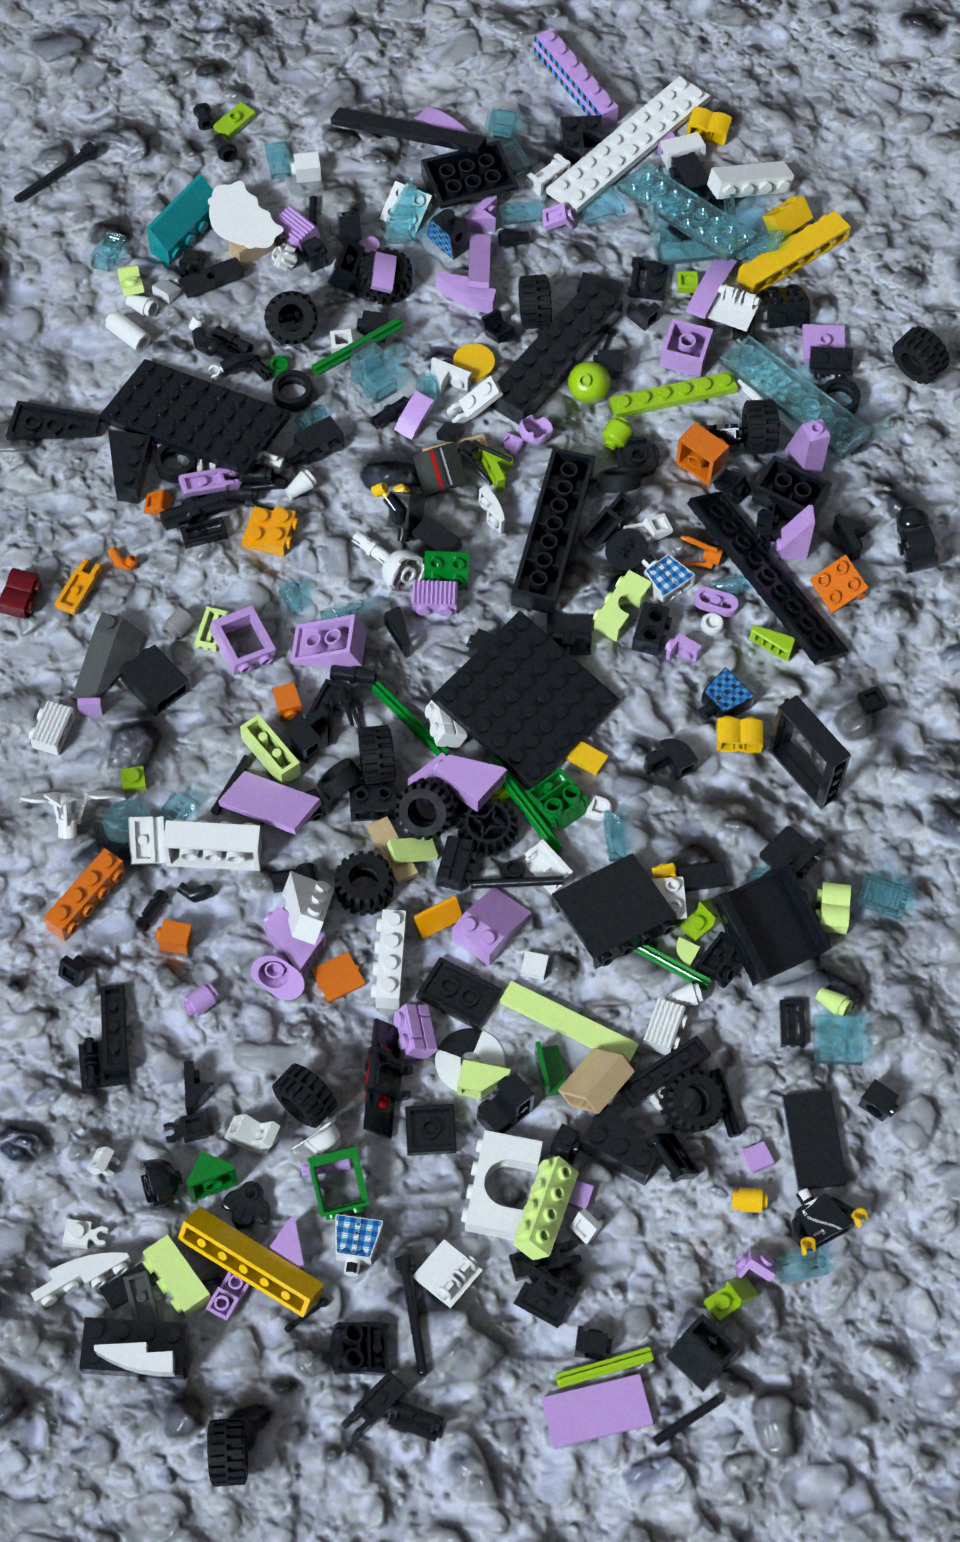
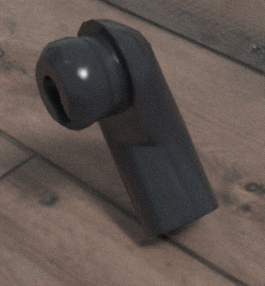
M182 882L178 886L177 892L191 902L197 903L210 898L213 894V887L209 884H204L192 888Z

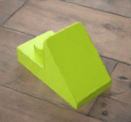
M481 449L480 460L492 481L496 493L505 491V482L507 481L505 471L513 467V456L498 451L511 457L512 461L509 462Z
M713 898L700 901L697 910L680 923L679 928L694 943H697L721 923L711 903Z
M744 1275L741 1279L735 1277L727 1280L723 1288L704 1300V1304L719 1323L757 1298L759 1294Z

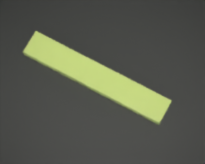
M513 981L509 983L500 999V1004L591 1049H607L613 1053H622L631 1062L639 1048V1043Z

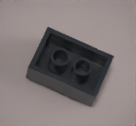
M774 455L755 484L751 501L771 511L773 510V505H776L775 513L790 520L796 517L808 505H813L814 518L816 519L829 498L832 483Z

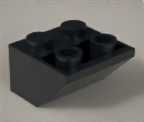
M702 1313L683 1333L668 1352L666 1358L704 1392L738 1357L741 1348Z

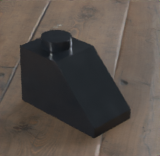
M357 211L337 212L340 241L345 242L347 238L357 243V241L362 240L359 213Z

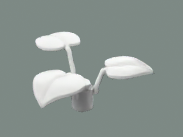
M95 790L85 792L83 799L81 794L49 792L22 796L19 798V803L27 801L32 803L48 802L52 804L56 814V823H58V837L72 839L77 838V824H81V818L89 800L119 797L126 801V796L109 790ZM83 799L78 816L75 818L74 813H68L67 803ZM63 806V813L60 816L59 808Z

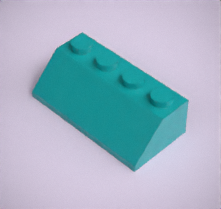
M198 174L147 226L150 253L169 265L175 259L177 260L188 246H191L195 239L205 232L211 223L208 199L212 197L213 189L202 175Z

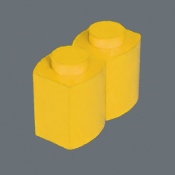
M693 107L686 135L698 132L703 140L716 145H725L732 117L725 113L711 112L706 108Z
M733 716L717 718L715 726L717 751H739L743 753H760L762 751V720L755 717L737 719Z

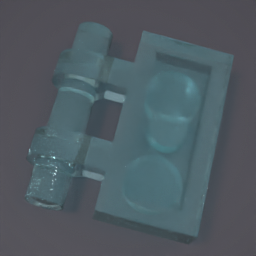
M783 229L776 232L772 230L767 235L750 238L749 241L744 242L740 246L738 252L741 259L748 257V259L754 258L760 252L766 250L767 252L775 251L781 245L785 233Z

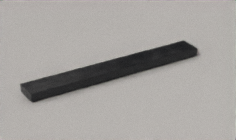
M341 107L330 118L331 124L475 154H479L487 143L486 136Z

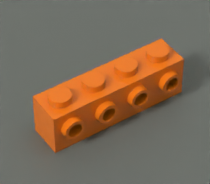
M104 848L44 916L47 929L63 941H66L74 934L85 918L93 912L98 903L108 895L112 887L124 876L123 860Z

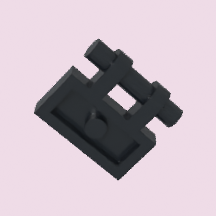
M533 1265L529 1275L537 1279L534 1286L524 1281L513 1304L558 1328L570 1307L561 1300L564 1294L574 1298L577 1289L570 1286V1282L564 1279L561 1281L550 1275V1271L545 1268L541 1270ZM544 1283L557 1290L554 1297L541 1290Z

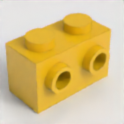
M791 196L763 215L762 218L771 238L784 240L789 238L793 231L807 226V222L813 218V215L804 196Z

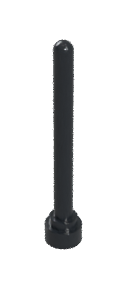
M88 141L82 145V149H80L78 154L15 195L14 201L17 203L22 202L84 159L92 160L98 156L97 149Z
M404 1255L394 1259L395 1268L402 1275L418 1375L425 1377L428 1374L412 1278L413 1268L416 1267L413 1255Z

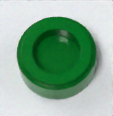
M275 356L268 363V367L274 371V377L290 370L289 361L283 356Z

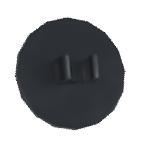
M632 528L621 529L609 537L605 545V555L608 562L614 568L621 571L633 570L638 568L642 564L643 559L648 555V543L639 531Z

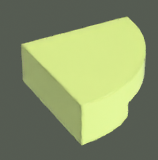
M679 937L676 944L677 955L683 963L691 966L700 950V946Z

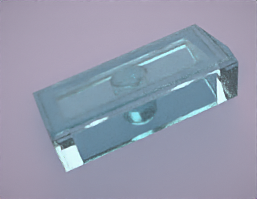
M605 810L603 826L608 860L616 862L626 857L621 820L611 811Z

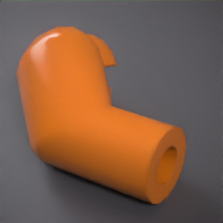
M117 547L108 550V555L116 568L131 571L137 567L138 559L136 556L128 555L127 557H122Z

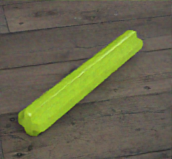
M644 1347L556 1373L555 1380L558 1387L563 1388L652 1362L654 1360L653 1352L650 1347Z

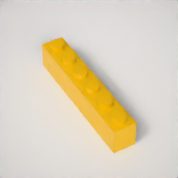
M836 211L828 215L825 214L820 220L807 225L797 234H792L784 242L775 244L769 251L760 253L749 263L742 264L738 270L737 282L748 293L758 295L761 293V290L776 284L847 241L851 226Z
M198 1207L183 1222L178 1236L179 1241L299 1316L304 1317L318 1302L325 1285L324 1283L203 1208Z

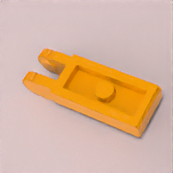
M84 558L78 568L74 570L55 601V608L75 616L98 579L103 568L102 564L96 563L90 574L86 572L90 566V560Z

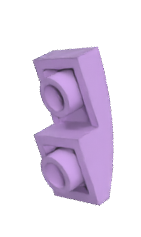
M376 251L370 289L386 293L392 292L397 256Z
M416 390L403 410L394 430L411 440L415 439L423 420L428 418L435 400Z
M228 1271L222 1284L216 1288L205 1309L228 1322L251 1285Z

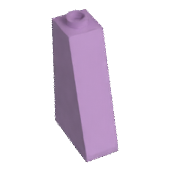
M823 419L802 424L785 448V454L790 463L819 477L822 474L830 440V434Z

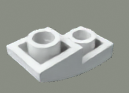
M484 485L479 489V504L484 510H487L486 521L488 525L502 534L505 525L503 510L493 492Z

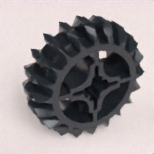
M499 797L495 801H491L490 798L478 812L464 805L462 808L463 813H459V821L456 823V828L458 829L457 836L474 841L478 855L480 852H484L487 858L489 852H492L496 857L498 850L505 853L507 847H512L513 840L517 839V832L519 831L518 817L514 815L513 808L507 809V801L500 804ZM488 812V813L485 814V815H478V814H480V813ZM495 817H499L505 823L506 826H503L501 822L495 819ZM470 827H473V830L477 831L480 834V837L476 836L471 831Z

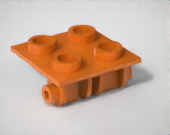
M846 554L809 579L832 614L854 598L858 600L865 598V591L869 589Z

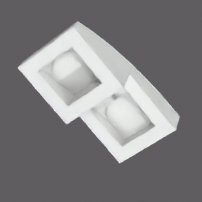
M665 513L645 517L642 523L623 527V529L632 528L639 531L646 538L648 544L673 532V528Z

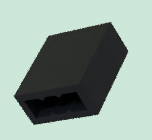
M155 644L150 648L143 649L139 656L132 661H127L119 669L121 681L154 716H157L190 691L189 679Z

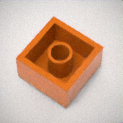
M694 422L679 438L675 463L710 486L725 471L729 445L723 439L710 433L706 427Z

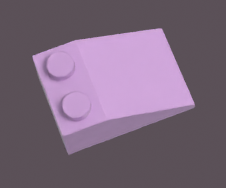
M356 614L298 624L295 629L290 663L292 665L331 668L332 665L347 668L362 666L368 628Z
M492 888L473 904L452 927L451 940L490 966L532 913L497 888Z

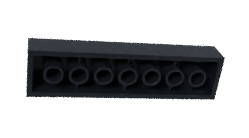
M588 281L497 381L503 395L493 402L490 407L518 425L523 418L534 415L569 376L571 370L580 364L606 335L608 329L612 328L621 318L623 301Z
M553 447L513 585L511 606L555 614L593 476L595 456Z

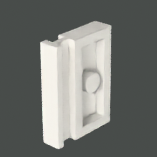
M129 817L131 865L165 864L166 860L163 849L164 817Z

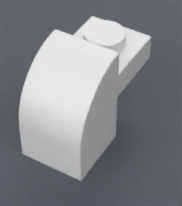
M247 1114L237 1115L233 1117L224 1138L243 1149L267 1155L271 1146L278 1139L277 1133L280 1125L274 1121L260 1123Z

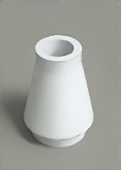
M128 295L126 299V305L145 318L154 317L158 311V302L152 297Z
M306 469L298 473L289 486L284 489V492L293 500L297 496L313 489L317 481Z
M691 982L666 994L668 1001L684 1006L698 1005V1002L703 1001L698 983L692 984Z

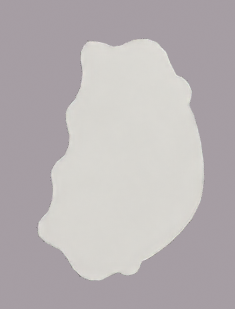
M242 181L229 185H218L213 189L212 197L208 199V204L210 205L209 217L212 228L220 237L230 242L244 245L248 249H253L254 247L268 248L274 243L276 236L284 231L282 226L272 220L270 212L259 207L257 197L251 195L245 189V184Z

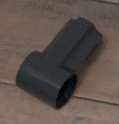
M313 863L300 864L296 869L271 872L274 893L283 892L290 871L318 881L317 866Z

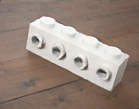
M784 161L711 168L707 186L717 199L790 192L794 174Z
M382 909V918H377L376 932H380V940L375 939V954H379L378 961L373 962V976H377V981L372 983L371 998H375L376 1008L400 1009L406 931V911Z

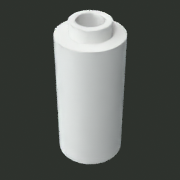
M115 311L107 316L106 328L134 350L141 352L148 346L151 340L150 334L121 312Z

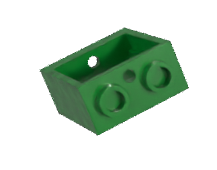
M356 1146L306 1157L321 1217L326 1216V1220L335 1219L336 1214L341 1215L340 1212L350 1210L351 1214L365 1211L364 1206L370 1205ZM351 1158L361 1199L325 1208L316 1166Z

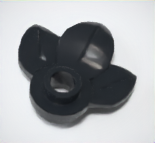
M254 1181L244 1183L239 1190L230 1191L222 1203V1208L233 1210L232 1221L238 1230L246 1227L253 1219L262 1225H266L271 1211L269 1203L263 1198L264 1191L262 1186ZM249 1189L255 1190V1196L253 1198L247 1197V1191Z

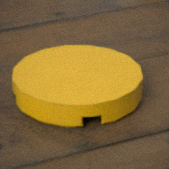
M471 343L462 346L456 351L453 357V365L471 372V382H480L487 379L493 373L495 358L488 347Z

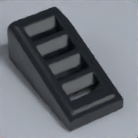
M398 606L385 612L384 625L404 657L407 658L410 656V641L402 611Z

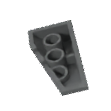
M102 612L93 631L72 700L77 701V698H101L109 690L111 683L120 675L119 669H121L122 665L139 656L147 638L146 634L124 618Z

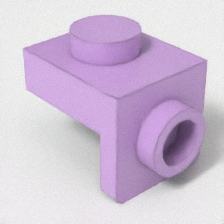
M751 1247L745 1254L741 1253L735 1262L736 1276L740 1279L749 1269L769 1282L776 1275L773 1259L769 1255L761 1254Z

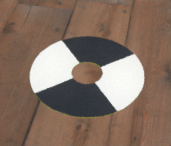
M474 1028L460 1029L448 1035L440 1043L435 1056V1066L440 1079L449 1088L457 1091L462 1067L460 1060L462 1055L467 1052L477 1054L484 1064L493 1065L497 1063L505 1065L503 1049L491 1034Z

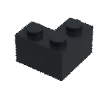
M601 115L560 117L559 136L562 157L569 160L571 164L577 163L584 157V148L596 147L602 142Z
M516 1073L510 1077L507 1075L497 1083L496 1096L491 1100L486 1099L478 1106L477 1120L487 1131L504 1134L533 1111L534 1093Z

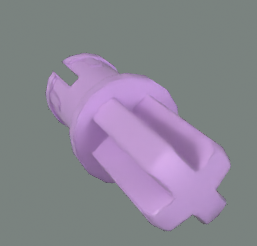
M349 1158L316 1166L317 1175L326 1173V1176L330 1172L351 1169ZM303 1162L300 1165L302 1176L309 1177L308 1163Z

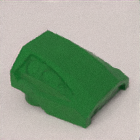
M558 767L553 774L538 783L534 788L525 790L524 793L535 808L549 821L553 829H564L584 814L590 802L589 798L582 792L575 781Z

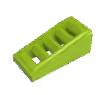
M752 625L749 640L787 662L789 661L795 642L792 636L757 625Z

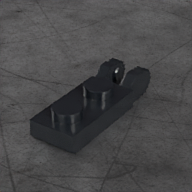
M569 1240L558 1244L555 1242L550 1256L537 1260H532L522 1251L510 1254L508 1258L515 1281L533 1277L529 1275L533 1265L541 1270L545 1268L552 1272L582 1262L581 1255L579 1254L562 1258L560 1252L576 1248L578 1246L576 1240Z
M389 1371L353 1407L354 1410L345 1418L341 1426L344 1429L349 1428L360 1415L365 1422L352 1435L355 1441L359 1440L370 1427H373L392 1408L393 1404H396L406 1394L408 1388Z

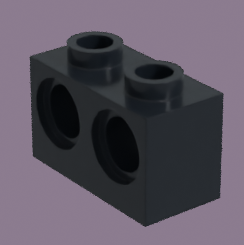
M648 602L643 603L631 650L658 656L659 649H664L667 636L664 635L665 630H670L672 617H669L670 608Z

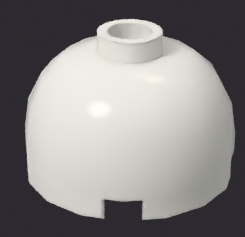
M409 550L393 552L383 563L381 572L384 583L398 595L409 594L410 591L408 589L413 586V580H423L424 578L423 558Z

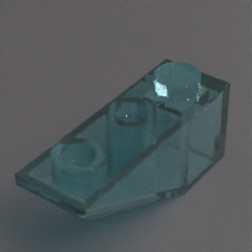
M409 178L386 218V244H411V238H415L416 226L412 225V218H416V205H412V199L417 197V185H413V178Z

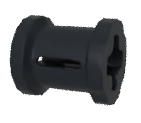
M207 103L197 104L193 108V114L198 119V127L203 131L212 129L215 124V119L210 114V105Z

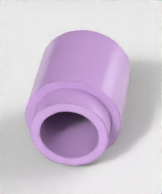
M210 983L202 984L183 998L185 1002L182 1004L183 1008L190 1016L195 1015L198 1017L216 1004L219 994Z

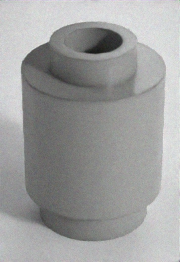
M177 608L163 623L162 632L172 641H175L177 638L180 639L194 624V615L187 608Z

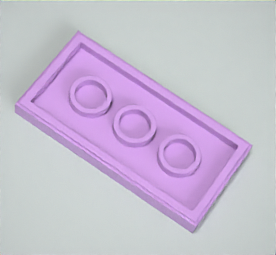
M244 771L218 800L220 807L295 835L321 805V800L318 797Z
M640 1374L541 1397L553 1450L653 1426Z

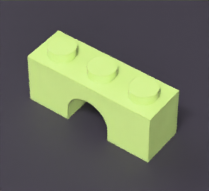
M628 570L625 576H620L614 592L608 593L604 601L605 605L602 609L598 608L593 616V620H595L594 630L617 642L629 622V614L621 610L620 607L631 605L640 609L650 595L652 582L631 570Z

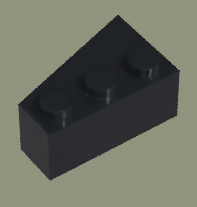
M108 429L117 501L139 504L153 451L151 435Z

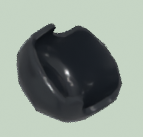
M905 506L898 512L896 517L897 532L928 524L927 526H929L928 514L921 507Z

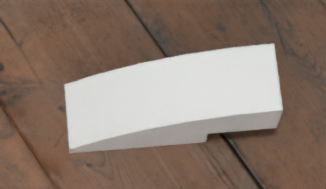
M146 1342L94 1345V1351L98 1356L125 1370L152 1376L175 1377V1355L173 1351L149 1352V1346Z

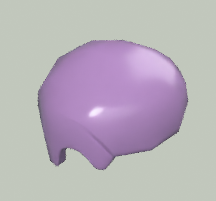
M533 415L523 418L518 426L522 439L532 445L544 444L554 430L552 423L547 418L534 419Z

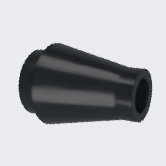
M216 134L213 141L215 142L219 159L224 162L233 161L237 156L236 146L224 134Z
M509 228L498 231V244L505 249L529 243L528 231Z

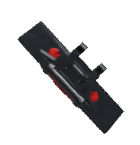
M376 1018L373 1023L371 1047L368 1048L370 1056L364 1087L366 1093L363 1129L390 1139L392 1138L395 1101H405L411 1098L410 1090L400 1091L402 1076L413 1074V1066H403L402 1060L399 1059L398 1028Z

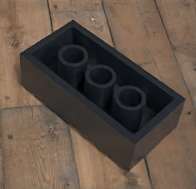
M85 1317L79 1369L83 1374L185 1380L190 1328L187 1323ZM146 1342L149 1346V1352L173 1351L175 1355V1377L152 1376L125 1370L98 1356L94 1351V1345Z

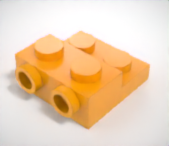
M254 506L241 541L242 547L284 557L286 549H290L292 545V532L297 531L299 525L296 511L276 506L274 510Z

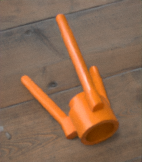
M682 535L680 537L682 540L704 549L702 559L706 560V562H680L685 567H705L712 569L713 565H719L723 549L708 545L690 536Z

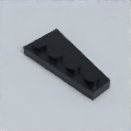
M17 400L6 433V439L97 437L101 422L98 414Z

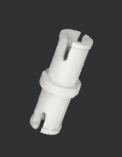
M361 530L353 536L352 542L361 547L366 552V555L377 559L381 564L391 554L380 546V542L372 540Z

